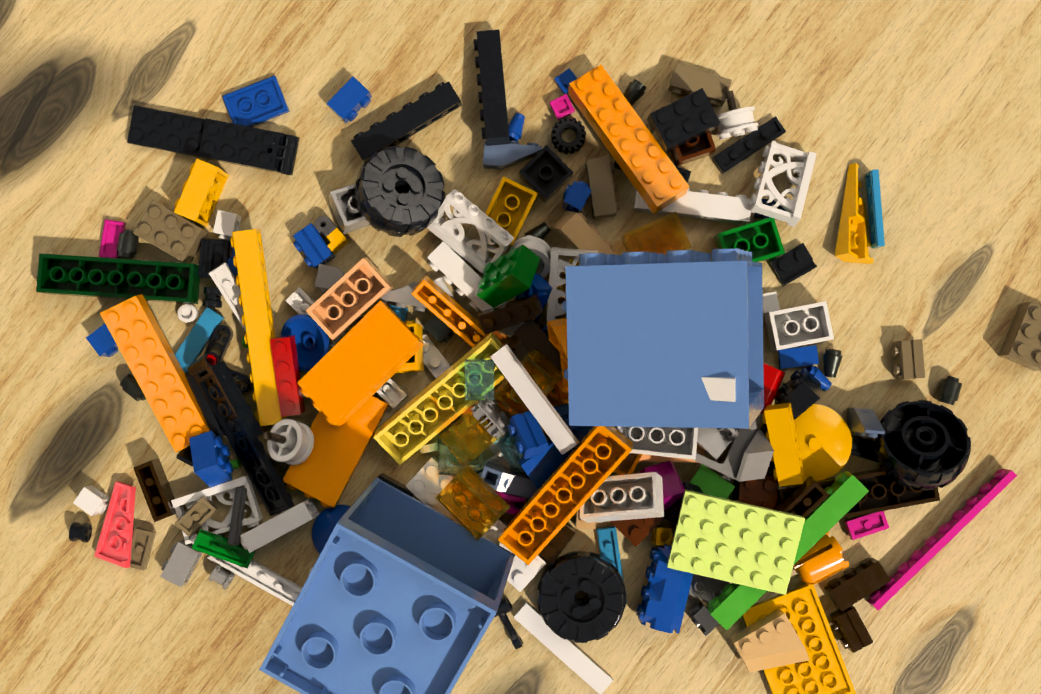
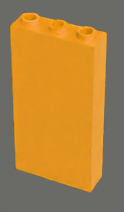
M380 300L297 383L301 387L300 391L302 394L314 401L312 403L318 411L324 412L326 415L325 419L331 425L342 426L424 343L386 303Z
M373 395L342 426L331 425L325 419L326 415L324 412L319 411L310 427L314 434L313 450L305 462L298 465H290L283 478V481L287 483L286 486L295 491L297 489L303 491V495L309 499L316 498L320 500V504L326 508L336 507L390 405Z

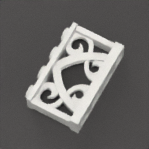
M774 140L771 141L769 146H765L762 157H765L764 162L761 161L758 168L760 177H757L753 187L756 189V192L752 194L749 205H752L750 212H756L787 222V225L795 227L801 219L817 153L810 151L806 153L778 144ZM777 154L783 156L786 160V163L783 164V160L781 157H778L779 162H775L773 160V155ZM786 172L788 180L797 187L786 189L780 194L774 186L772 178ZM797 173L799 177L794 178L792 174ZM787 194H791L793 196V199H789L788 196L785 199L784 196ZM766 196L769 198L766 203L774 200L776 204L773 206L765 205L762 203V197ZM780 205V206H781L783 209H785L786 211H783V210H780V209H777V208H778V206Z
M456 189L445 197L438 210V216L427 227L483 275L485 273L483 272L485 266L503 255L514 240V237L508 231L499 226ZM450 205L454 207L453 214L450 211ZM444 213H446V215L449 218L447 221L442 217ZM461 223L475 225L480 240H469L465 236ZM497 243L498 245H500V247L494 248L490 245ZM489 251L496 253L493 258L489 256Z
M551 247L549 285L553 289L548 299L547 321L557 320L555 316L567 313L562 310V303L558 302L559 297L566 299V293L557 289V286L566 284V278L562 279L559 276L560 272H565L566 274L565 266H576L579 254L598 253V250ZM559 255L576 256L572 264L559 259Z
M248 475L171 500L178 519L185 513L183 505L185 504L187 509H189L202 495L212 502V495L215 494L221 503L232 505L223 522L208 518L201 525L205 531H209V526L218 529L211 533L222 536L223 532L230 530L229 525L231 523L235 489L244 485L247 488L248 496L245 504L252 509V514L249 518H243L242 526L247 525L248 528L259 525L258 521L263 519ZM228 492L230 494L228 499L233 498V501L225 500L224 494ZM182 531L185 545L190 543L193 545L197 534L193 533L188 537Z

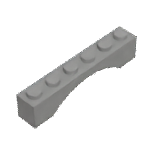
M319 264L315 287L320 289L319 292L326 293L345 273L338 267ZM416 282L396 290H390L380 299L386 304L387 302L395 303V307L406 309V305L414 307L413 310L425 312V309H428L411 294L413 288L418 284Z

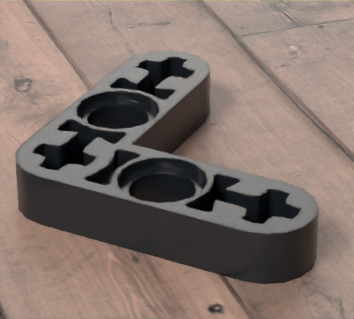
M225 325L216 327L204 355L211 352L214 346H218L221 349L219 355V363H221L233 338V330ZM226 329L225 332L228 334V336L223 337L221 340V342H224L225 344L222 345L220 343H215V340L220 341L222 335L219 334L220 330L224 331ZM228 368L232 373L234 381L235 378L239 381L246 379L247 387L241 388V384L235 382L242 392H248L252 389L253 383H251L249 376Z

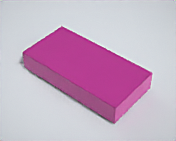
M105 219L99 257L120 259L118 251H116L119 233L124 232L126 223Z

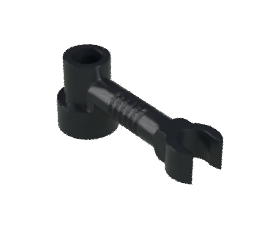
M505 596L501 598L494 617L499 616L514 648L518 649L524 643L512 626L511 621H509L507 613L512 611L513 607Z

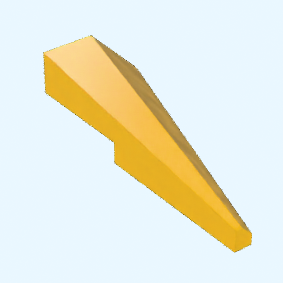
M853 163L848 167L835 257L843 262L872 264L874 260L869 257L868 252L871 241L867 240L868 221L864 198H860L859 188L862 187V181H858L859 165Z

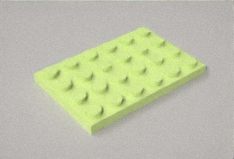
M685 490L667 568L786 595L805 518L800 515Z

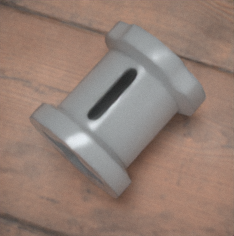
M217 565L208 580L217 582L226 590L234 579L235 574H229L222 570L220 565Z

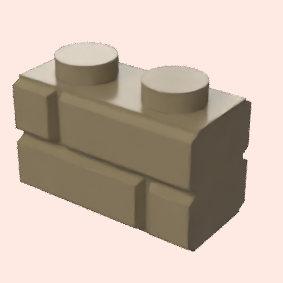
M922 339L894 341L891 353L895 357L893 374L896 378H925Z

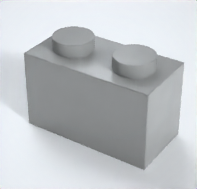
M185 539L173 545L170 551L172 553L170 559H167L161 568L163 572L160 577L179 587L188 583L203 554L200 551L191 549L192 543L185 545Z

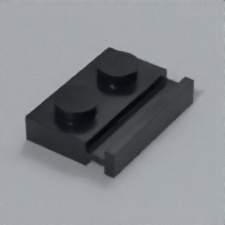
M201 239L198 277L211 278L209 272L228 262L231 246L229 240Z
M804 243L769 262L776 276L780 279L782 286L787 285L817 267Z

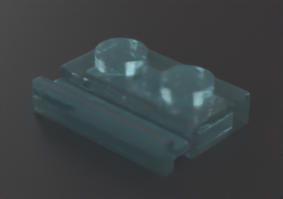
M465 359V400H494V361L492 359Z

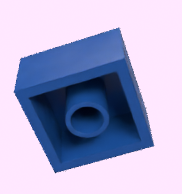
M212 430L189 438L194 472L210 488L232 481L231 473L233 472V466L229 461L231 452L228 445H224L221 438L217 437Z

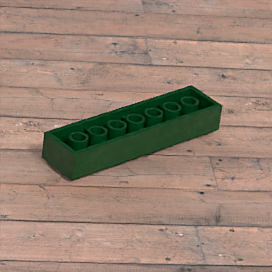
M39 253L36 292L113 299H130L142 294L146 301L198 304L200 277H198L199 265Z

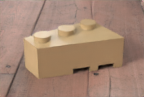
M566 210L550 226L554 230H558L564 236L563 239L567 243L569 242L575 249L598 250V253L615 254L611 249L613 246L606 239L602 240L598 236L600 232L594 226L590 227L586 223V217L580 212Z

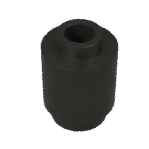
M124 230L123 233H119L116 250L118 251V256L134 259L139 242V237L133 234L134 231Z
M132 374L125 376L120 383V386L123 387L122 390L136 401H144L146 397Z
M947 376V379L942 378L938 392V401L951 405L958 401L962 383H959L958 378Z

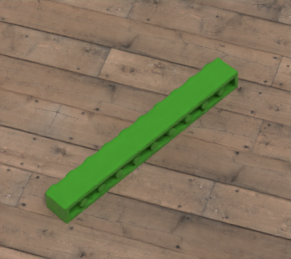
M848 471L840 473L835 478V482L825 488L829 496L805 518L794 564L869 492L853 474ZM729 583L723 588L722 593L718 597H714L709 602L707 610L719 624L728 630L767 591Z

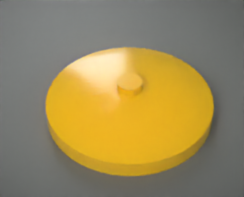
M813 404L797 417L794 423L805 480L812 476L818 481L832 477L845 466L851 454L852 436L847 423L836 411L823 405Z

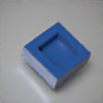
M569 68L554 78V81L565 95L568 94L569 83L576 80L577 77Z

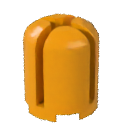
M827 532L793 565L796 573H799V577L803 582L808 585H815L849 567V562H844L841 552L843 550L836 538L834 536L829 537V532Z

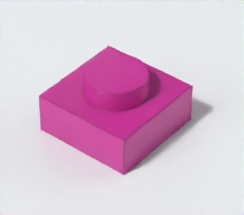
M567 94L549 103L558 121L575 113V109Z

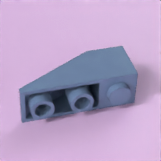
M510 141V144L487 146L485 142L483 168L503 170L536 156L542 150V147L538 146L537 143L519 145V142Z
M848 408L847 425L850 431H853V435L877 438L878 434H885V430L873 409Z
M490 461L485 464L478 483L495 491L529 499L538 491L529 476Z

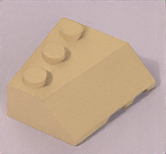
M777 609L729 637L749 673L810 660L803 643L781 609Z

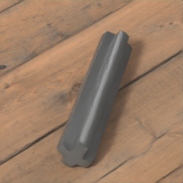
M236 487L228 537L229 545L237 546L240 544L247 488Z

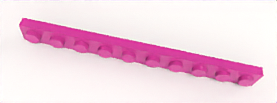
M998 470L993 475L994 478L989 483L983 484L979 489L980 491L975 496L970 497L962 509L953 513V518L948 523L942 524L934 536L926 539L925 545L921 549L914 551L911 554V558L906 563H902L893 576H889L890 582L870 594L867 602L876 610H880L1017 475L1012 470Z

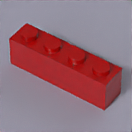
M295 335L275 337L270 339L281 417L301 415L305 411L303 394L300 391L301 387L297 383L301 380Z

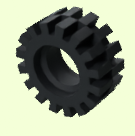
M566 117V119L563 120L562 118L559 122L555 123L551 137L555 149L557 148L559 152L573 154L575 151L578 152L584 145L586 137L585 127L581 125L580 121H576V118L569 119L570 117ZM565 129H571L575 132L576 138L573 142L567 143L561 138V133Z

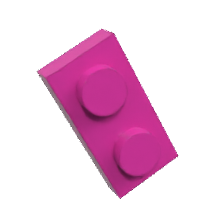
M884 511L864 514L845 520L851 540L889 528Z

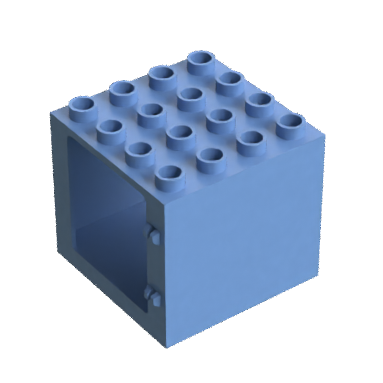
M737 248L712 249V262L711 253L694 250L666 251V255L649 252H622V255L586 253L579 254V266H565L566 301L562 303V310L567 312L568 369L564 371V378L568 380L569 426L751 427L764 408L762 263L752 262V252ZM701 377L736 378V401L710 400Z
M376 477L337 522L259 670L301 694H450L497 613L515 554Z

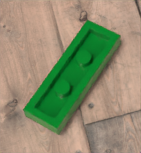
M202 529L199 530L191 548L247 569L255 554V550L249 553L248 549L245 550L241 543L237 546L229 545L227 538Z

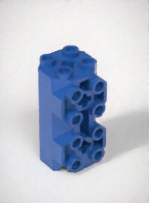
M657 545L656 548L652 547L650 552L652 562L651 566H647L645 573L648 584L647 586H642L641 597L643 599L642 603L637 606L636 615L642 625H646V622L650 623V628L666 633H673L674 630L675 633H679L693 573L667 568L671 545Z

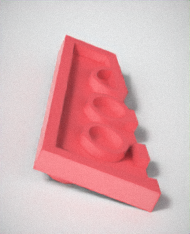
M120 481L115 482L94 556L123 568H130L136 487Z

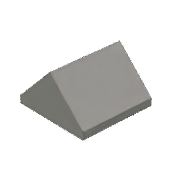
M757 431L744 452L736 480L739 482L764 479L774 450L763 431Z

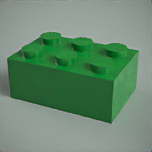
M771 217L727 230L714 236L718 249L737 248L752 252V262L759 263L785 254L775 219Z
M524 245L516 249L513 248L504 256L501 255L496 261L490 262L485 266L483 270L485 273L478 283L479 288L476 295L494 308L530 289L540 257Z

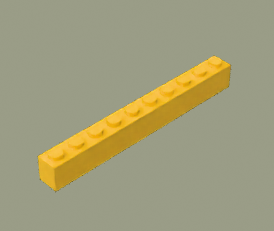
M261 229L232 232L233 236H231V246L235 248L236 256L233 257L234 266L238 269L236 283L241 291L239 303L240 306H243L244 312L242 314V323L246 326L244 340L245 344L249 347L247 360L251 364L252 369L250 381L254 383L253 401L257 404L255 417L259 421L260 426L275 425L279 421L287 419V417H281L270 339L275 338Z

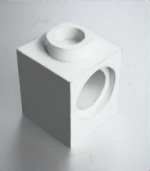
M218 210L213 233L219 235V239L230 241L231 236H233L232 232L239 231L241 216Z
M93 485L82 489L73 503L89 515L94 516L102 514L107 509V503L110 498Z

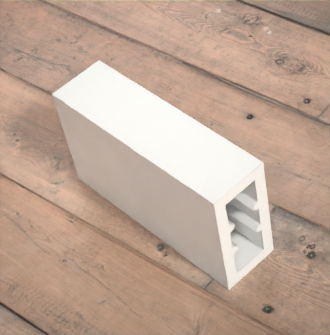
M307 499L240 535L242 538L241 544L250 553L314 519L320 513L313 500Z

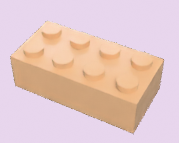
M363 258L312 304L306 312L334 340L389 292L393 285L368 258Z

